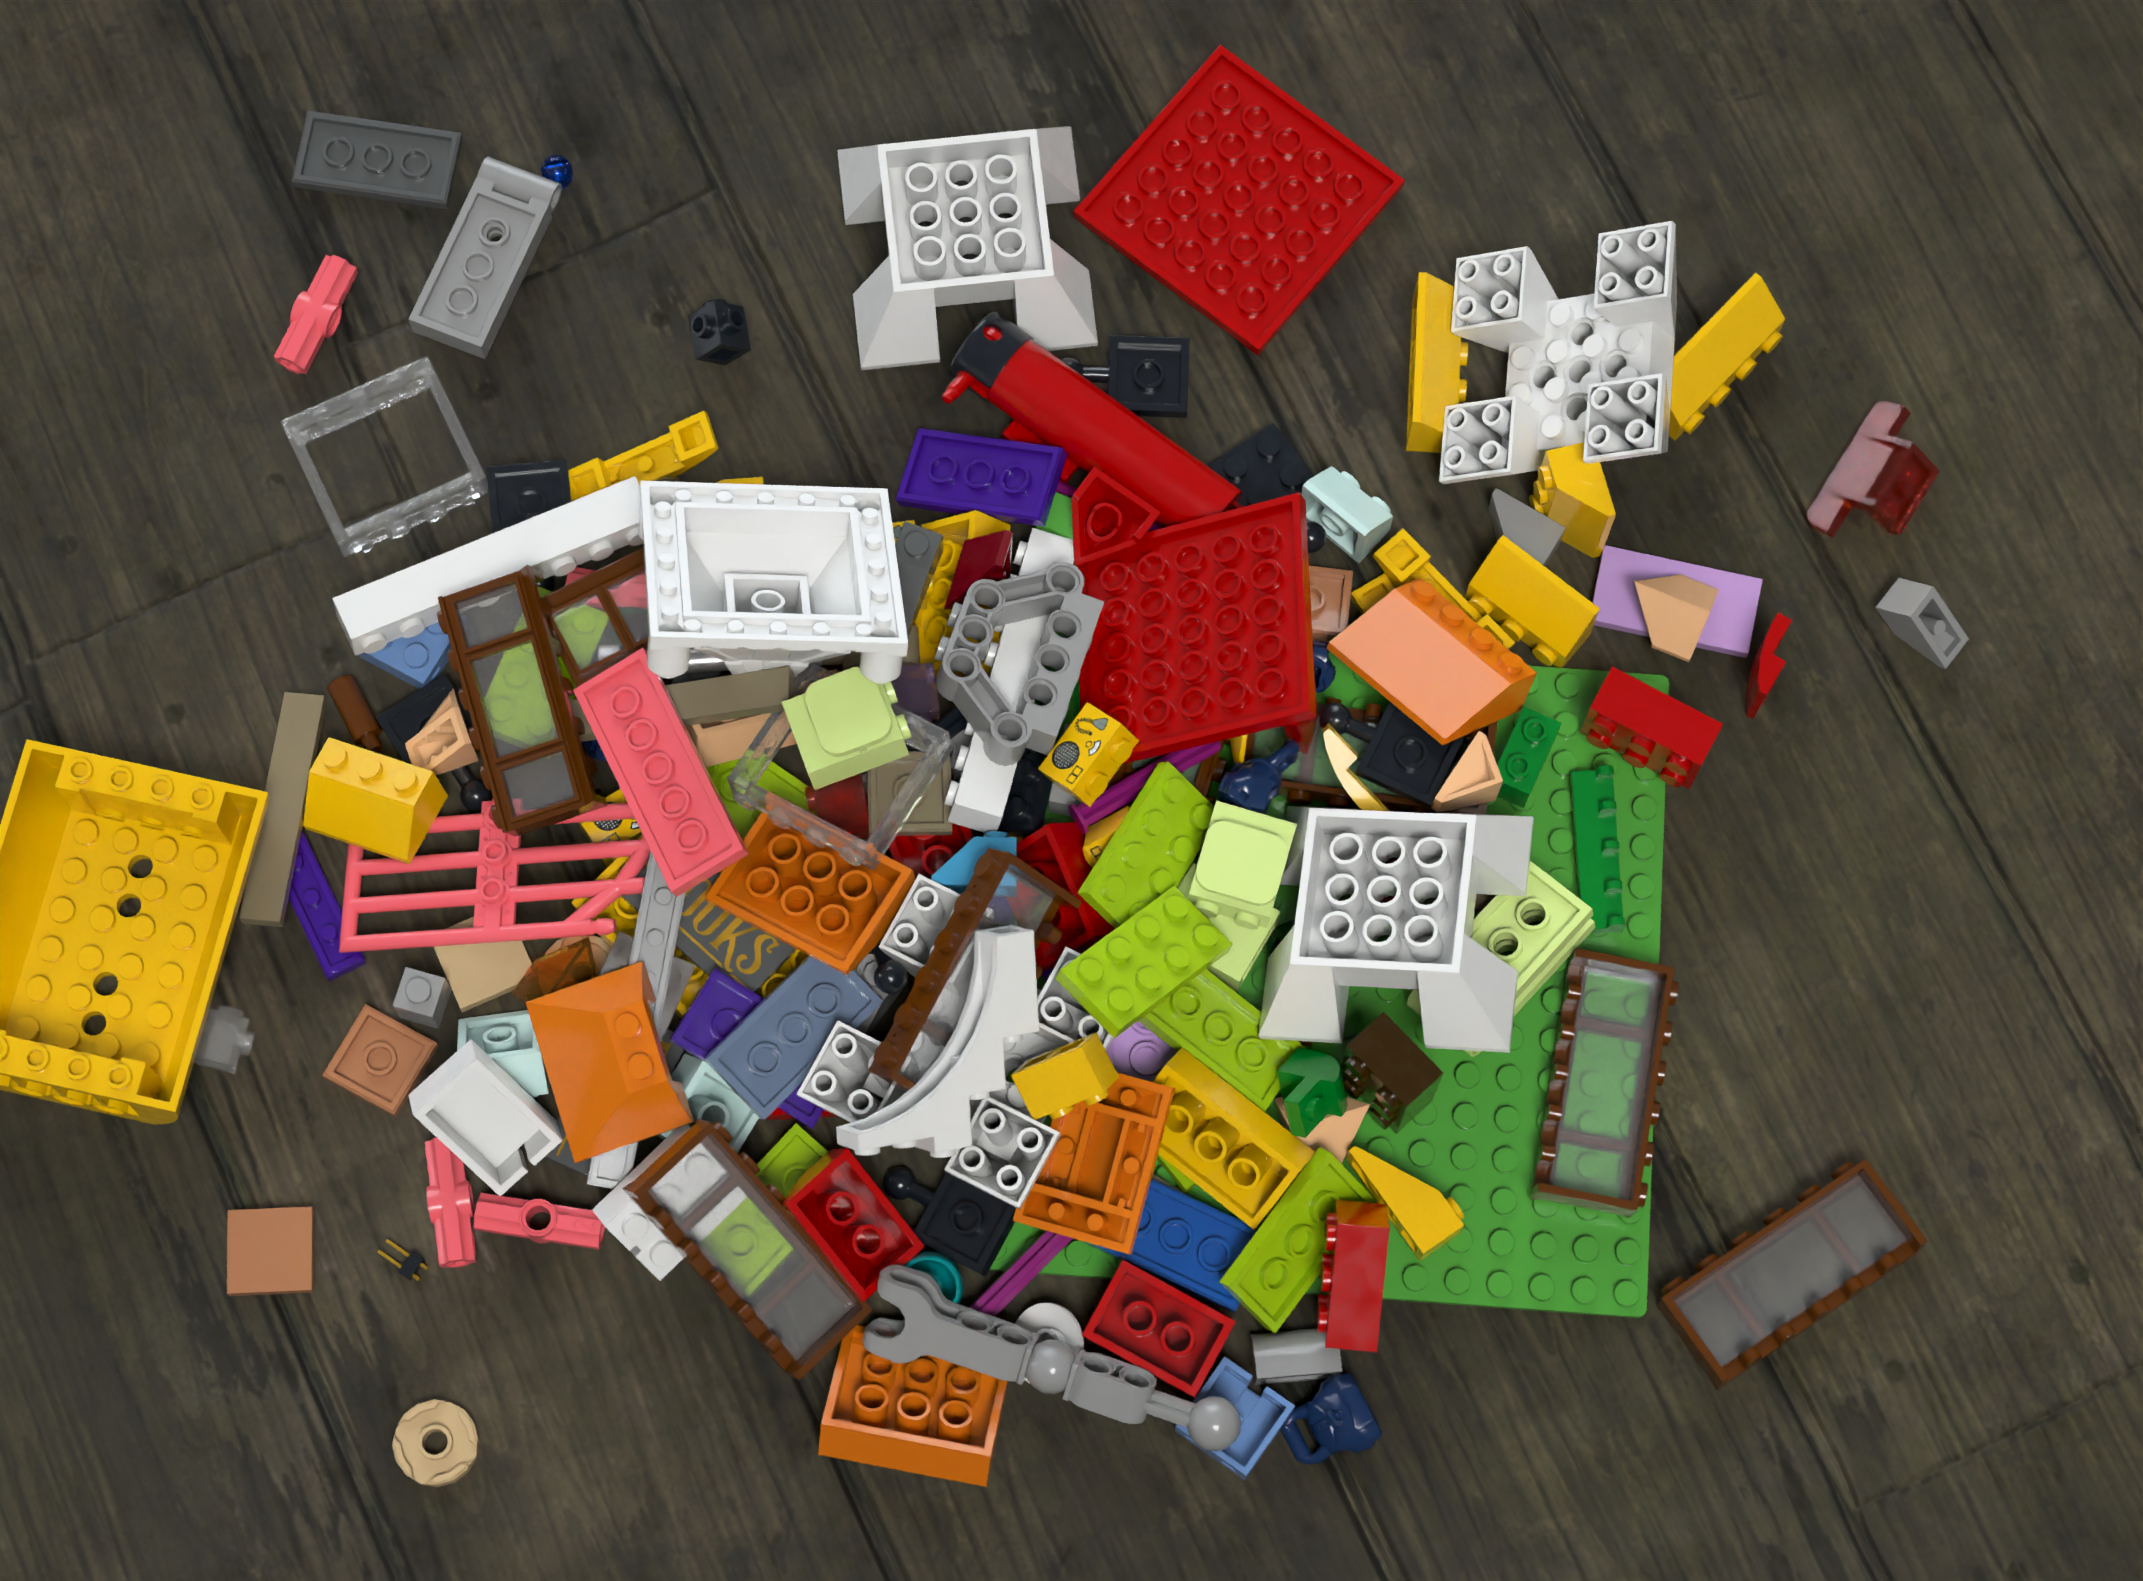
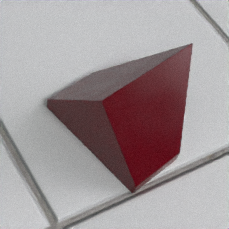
M1003 530L964 541L943 610L952 609L955 602L963 605L968 589L977 580L990 579L1001 581L1009 579L1013 532Z

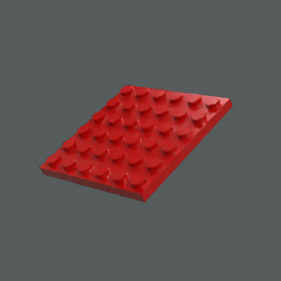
M1219 45L1073 211V218L1259 356L1404 187L1405 180L1225 47Z
M1299 492L1149 531L1137 545L1077 566L1084 577V586L1081 593L1104 601L1092 635L1093 639L1090 648L1085 655L1080 670V711L1088 702L1120 722L1139 740L1134 746L1130 757L1122 764L1316 718L1306 500Z

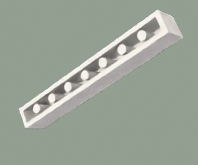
M635 476L332 598L336 615L355 656L364 652L367 654L375 653L383 649L388 642L401 637H414L423 632L425 627L437 623V611L441 610L438 601L439 596L444 597L517 572L526 565L542 572L544 579L553 575L564 576L572 572L577 565L590 560H603L609 557L614 550L627 545L637 546L642 544L643 540L638 533L640 485ZM506 594L462 608L459 610L460 615H462L464 611H467L477 606H490L499 601L501 596H504Z
M1032 528L1028 542L1019 541L1013 564L1020 565L1018 575L1010 574L1009 578L1045 571L1056 562L1073 564V540ZM1054 587L1060 592H1065V589L1061 587ZM1051 614L994 628V631L1000 632L1001 635L998 643L991 641L984 665L991 667L989 678L1015 712L1023 687L1028 681V672L1035 653L1040 647L1043 630ZM967 722L964 734L972 737L969 747L961 745L954 769L962 772L959 782L951 780L944 804L952 807L947 822L984 833L997 831L1003 817L1018 762L1013 765L1003 766L990 761L985 754L983 741ZM1000 735L1006 741H1015L1009 735Z

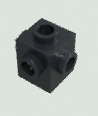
M713 299L705 302L702 308L688 316L695 360L727 365L751 351L743 306L726 303L723 299Z

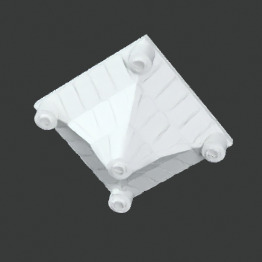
M668 481L640 482L638 533L644 544L649 627L647 666L653 673L662 678H674L684 674L689 668L691 648H694L697 651L725 661V665L732 675L789 666L793 670L795 678L808 667L809 663L850 654L852 650L853 652H861L859 669L861 674L870 681L884 684L900 676L903 657H907L908 638L888 489Z

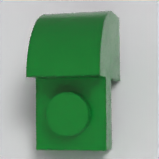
M1298 1048L1277 1070L1291 1135L1306 1138L1327 1114L1342 1117L1347 1109L1348 1102L1338 1061L1333 1056L1323 1052Z

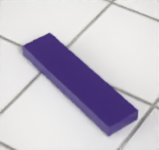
M302 830L289 900L328 981H331L366 964L362 952L339 953L342 911Z

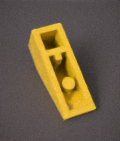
M1357 1146L1348 1150L1347 1162L1376 1202L1387 1204L1388 1219L1419 1262L1461 1233L1464 1227L1461 1221L1464 1218V1214L1452 1197L1445 1199L1439 1190Z

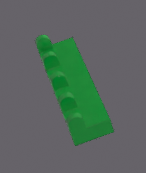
M1611 765L1599 766L1596 770L1571 771L1570 773L1578 898L1593 909L1591 919L1595 921L1596 928L1590 934L1622 933L1625 927L1621 893L1623 889L1619 866L1620 848L1616 825L1617 807L1613 784L1614 767Z

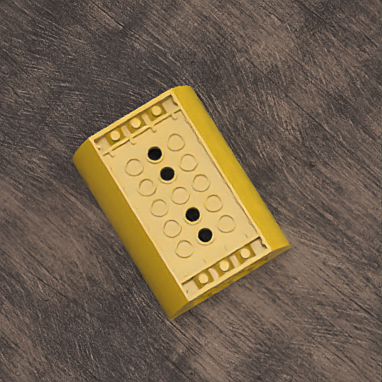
M26 739L0 824V1090L154 1125L169 1124L178 1119L269 806L270 796L268 792ZM142 859L152 861V871L147 877L135 878L132 876L131 870L137 861ZM129 898L139 899L141 901V909L135 916L124 917L120 914V906L125 900ZM103 977H116L118 987L115 992L108 996H102L97 993V984ZM95 1015L105 1017L106 1027L100 1034H86L85 1024L90 1017Z

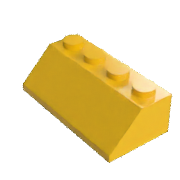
M1425 272L1418 273L1412 302L1406 451L1441 453L1445 406L1465 403L1467 380L1460 379V366L1467 365L1468 342H1461V337L1451 332L1454 286Z
M1757 273L1724 304L1673 358L1669 436L1674 441L1684 431L1689 435L1694 432L1704 420L1705 416L1702 413L1710 404L1715 408L1718 407L1731 391L1728 386L1736 378H1739L1741 381L1744 380L1757 365L1754 359L1762 351L1769 354L1783 338L1780 330L1785 317L1764 280Z
M977 510L921 524L923 528L943 535V553L932 578L934 594L927 595V609L919 610L914 623L918 627L920 669L915 672L906 673V678L936 681L941 661L934 659L942 636L950 638L954 629L947 626L952 609H943L964 541L1003 530L1010 531V524ZM986 605L979 606L983 609H990V607ZM993 631L992 642H999L1000 632ZM965 638L967 641L971 643H979L974 638ZM984 659L981 662V667L989 676L991 667L984 665ZM952 671L958 677H967L962 672Z
M1181 1048L1166 1063L1153 1081L1154 1083L1175 1088L1158 1154L1255 1230L1315 1154V1151L1297 1137L1291 1135L1282 1125L1188 1051Z

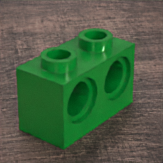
M1523 707L1497 764L1503 779L1497 797L1519 807H1525L1557 737L1561 722Z

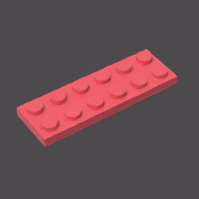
M641 648L573 689L670 891L678 897L749 854L662 678L648 668L647 651L644 648Z

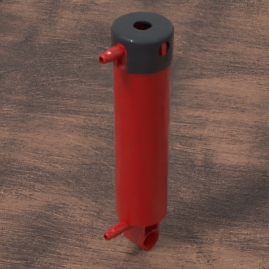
M993 311L987 314L971 331L955 355L950 366V376L954 380L946 387V391L942 394V400L945 403L951 404L968 388L984 401L991 402L1050 446L1064 448L1067 452L1066 458L1087 473H1090L1095 466L1161 512L1155 522L1163 528L1244 507L1238 503L1243 491L1036 343L1032 336L1000 313Z

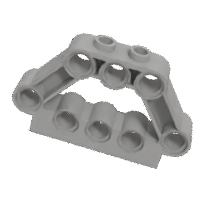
M1056 562L1045 571L1001 581L990 579L977 580L968 589L963 605L954 603L947 622V626L954 628L950 638L942 636L934 657V659L941 661L936 677L937 690L944 698L953 701L983 741L986 756L997 765L1008 766L1015 764L1021 759L1026 748L1048 755L1053 748L1062 721L1065 719L1073 689L1078 682L1080 670L1085 655L1090 648L1093 639L1092 635L1104 601L1081 593L1084 586V577L1078 567L1071 563ZM1054 587H1061L1067 592H1060ZM977 604H984L990 607V609H983ZM1051 614L1043 630L1040 647L1035 653L1028 672V681L1023 687L1015 712L981 667V662L985 659L993 638V629L996 626ZM1055 632L1064 633L1068 638L1060 637ZM965 638H974L979 643H971L967 641ZM1043 666H1051L1056 672L1048 671ZM952 671L962 672L967 677H958ZM1031 699L1043 702L1044 706L1034 704ZM1000 735H1009L1015 741H1006Z

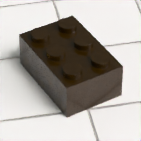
M1385 1012L1380 1014L1346 1046L1340 1067L1345 1091L1355 1100L1361 1097L1366 1103L1370 1104L1369 1114L1372 1119L1384 1130L1390 1127L1396 1134L1432 1102L1443 1076V1072Z

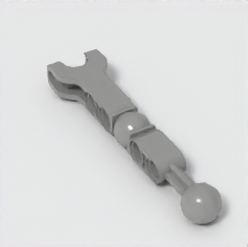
M890 1265L880 1271L877 1282V1291L880 1297L897 1306L905 1319L894 1320L880 1317L873 1320L865 1328L862 1338L863 1346L872 1354L899 1364L914 1361L920 1356L930 1355L1000 1380L1017 1382L1020 1385L1027 1378L1031 1386L1042 1393L1057 1394L1065 1391L1063 1400H1069L1083 1409L1120 1422L1139 1424L1149 1414L1187 1427L1193 1442L1205 1450L1220 1451L1231 1446L1240 1434V1414L1235 1405L1223 1397L1209 1396L1195 1404L1155 1390L1156 1378L1143 1368L1103 1354L1085 1352L1086 1350L1083 1349L1079 1350L1076 1357L1071 1347L1061 1341L1047 1339L1038 1343L1040 1334H1033L1022 1326L948 1300L942 1294L940 1286L929 1274L901 1265Z

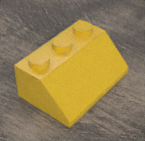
M1584 442L1548 450L1545 453L1542 466L1538 467V478L1533 483V495L1529 496L1530 507L1566 527L1562 538L1563 542L1592 558L1600 557L1616 516L1601 463L1586 464L1583 461Z
M1504 535L1497 541L1470 581L1465 596L1469 600L1468 603L1483 617L1488 614L1501 624L1500 627L1512 640H1521L1531 647L1534 656L1540 662L1547 666L1553 664L1558 668H1563L1590 636L1600 610L1599 607Z
M328 737L309 771L303 826L305 829L410 864L448 795L433 771Z

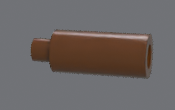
M347 674L336 678L329 683L327 690L356 745H364L366 750L372 752L380 751L383 746L378 736H380L382 730L354 675Z

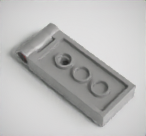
M486 157L480 166L473 186L408 319L412 331L486 359L552 219L551 213L555 210L561 196L562 185L491 157ZM494 237H501L498 241H491Z

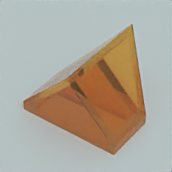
M589 937L535 959L512 992V995L525 1003L598 977Z

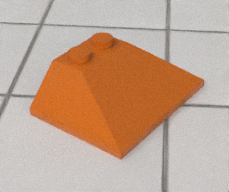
M643 961L525 1002L574 1163L694 1123L682 1082L672 1081L649 1008V1004L656 1002V998Z
M1117 1073L1119 1078L1107 1089L1109 1095L1106 1098L1089 1106L1086 1105L1085 1101L1074 1104L1072 1111L1051 1121L1050 1128L1060 1132L1061 1135L1021 1209L1016 1208L1013 1221L1131 1255L1175 1088Z

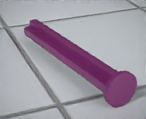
M1213 742L1165 755L1106 789L1097 797L1091 807L1084 803L1078 806L1071 803L1068 805V810L1073 821L1083 834L1088 833V826L1135 800L1159 762H1170L1182 773L1217 753L1221 749L1220 742Z
M1045 1231L969 1308L995 1317L1073 1238Z

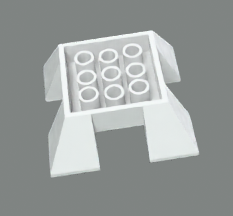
M1071 126L880 144L837 150L845 225L885 221L889 256L853 294L861 370L940 362L936 307L1013 299L1016 326L1032 336L1036 343L1048 351L1098 346L1089 270L1050 239L1046 204L1080 201ZM957 181H966L969 184L964 186H958L954 183ZM1002 213H1009L1013 215L1012 217L1007 219L998 217V215ZM970 217L974 219L973 221L967 223L958 221L960 218ZM923 221H930L934 223L933 225L928 227L918 225ZM965 254H975L978 257L969 260L962 256Z
M1673 221L1599 233L1595 294L1558 299L1533 252L1527 246L1457 258L1451 332L1456 336L1509 353L1506 394L1503 398L1445 406L1439 482L1448 484L1538 471V467L1542 466L1546 451L1584 442L1583 461L1586 464L1668 452L1677 310L1676 224Z
M1288 806L1286 821L1295 823L1297 826L1280 885H1299L1295 925L1268 957L1258 1033L1259 1039L1342 1043L1349 986L1419 990L1425 1048L1510 1053L1518 972L1472 939L1476 894L1526 896L1534 825L1533 816L1414 813ZM1390 858H1399L1397 861L1393 863L1385 864V862ZM1345 894H1353L1347 900L1338 901ZM1394 896L1391 901L1380 903L1384 897ZM1436 898L1435 902L1429 905H1422L1426 899ZM1382 935H1390L1383 942H1374Z
M919 874L882 939L879 948L894 961L901 963L906 971L915 977L918 971L925 966L931 955L935 939L946 927L954 912V905L960 894ZM986 908L983 915L992 921L993 911ZM975 931L927 1018L945 1031L952 1032V1034L956 1029L968 996L974 966ZM1065 947L1043 989L1037 988L1039 1031L1023 1034L1022 1041L1003 1043L1006 1089L990 1091V1097L986 1099L969 1100L972 1146L956 1149V1155L951 1156L944 1169L945 1172L1018 1209H1021L1061 1134L1043 1124L1046 1116L1036 1120L1032 1118L1015 1083L1006 1081L1008 1073L1014 1068H1019L1028 1059L1097 1032L1105 1050H1107L1113 1039V1036L1056 980L1060 969L1081 955L1068 947ZM837 1020L797 1095L851 1123L867 1118L889 1106L905 1093L868 1071L874 1060L875 1050L882 1042ZM920 1032L898 1073L917 1084L939 1058L945 1047L934 1045L933 1039Z

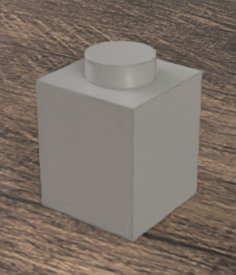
M405 967L393 1008L399 1018L439 1029L452 989L446 978Z

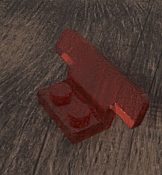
M1887 401L1878 402L1873 406L1809 508L1807 520L1812 528L1830 537H1834L1851 508L1854 507L1857 509H1867L1889 534L1901 535L1940 472L1913 442L1896 437L1910 415L1905 406Z

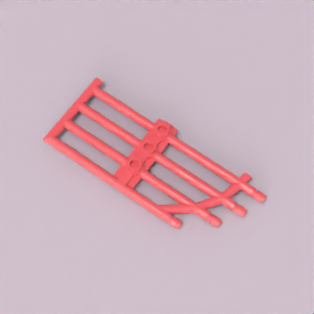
M493 798L492 801H482L481 813L436 817L427 833L480 830L478 851L416 855L411 863L407 864L389 857L363 859L364 849L348 844L339 953L593 936L595 933L598 935H608L616 932V921L609 918H598L596 921H593V918L622 895L642 894L645 877H637V875L649 860L651 850L643 835L641 839L520 848L521 835L515 837L503 833L502 829H498L491 814V806L495 805ZM512 799L516 816L538 810H523V800ZM614 803L556 824L635 819L628 803ZM630 857L615 879L518 886L519 865ZM477 868L476 889L360 897L362 876ZM591 898L564 921L515 924L517 903ZM475 906L473 927L357 935L359 914Z

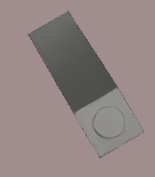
M904 521L895 543L908 638L943 553V535Z

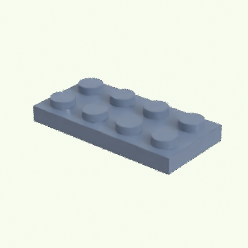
M808 955L703 1060L761 1120H765L805 1080L837 1020L856 1029L883 1001L854 970L845 975Z

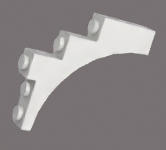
M1008 925L975 931L974 966L968 996L956 1029L939 1058L919 1082L894 1103L867 1118L836 1127L837 1144L854 1149L856 1155L862 1156L878 1154L881 1152L880 1147L892 1145L895 1148L917 1147L929 1151L930 1156L936 1158L951 1157L956 1155V1149L972 1146L969 1100L986 1099L990 1097V1091L1006 1089L1003 1043L1019 1042L1023 1040V1034L1039 1031L1034 930Z

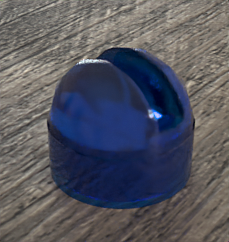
M553 154L542 163L541 175L544 178L560 183L563 189L573 179L572 165L562 155Z

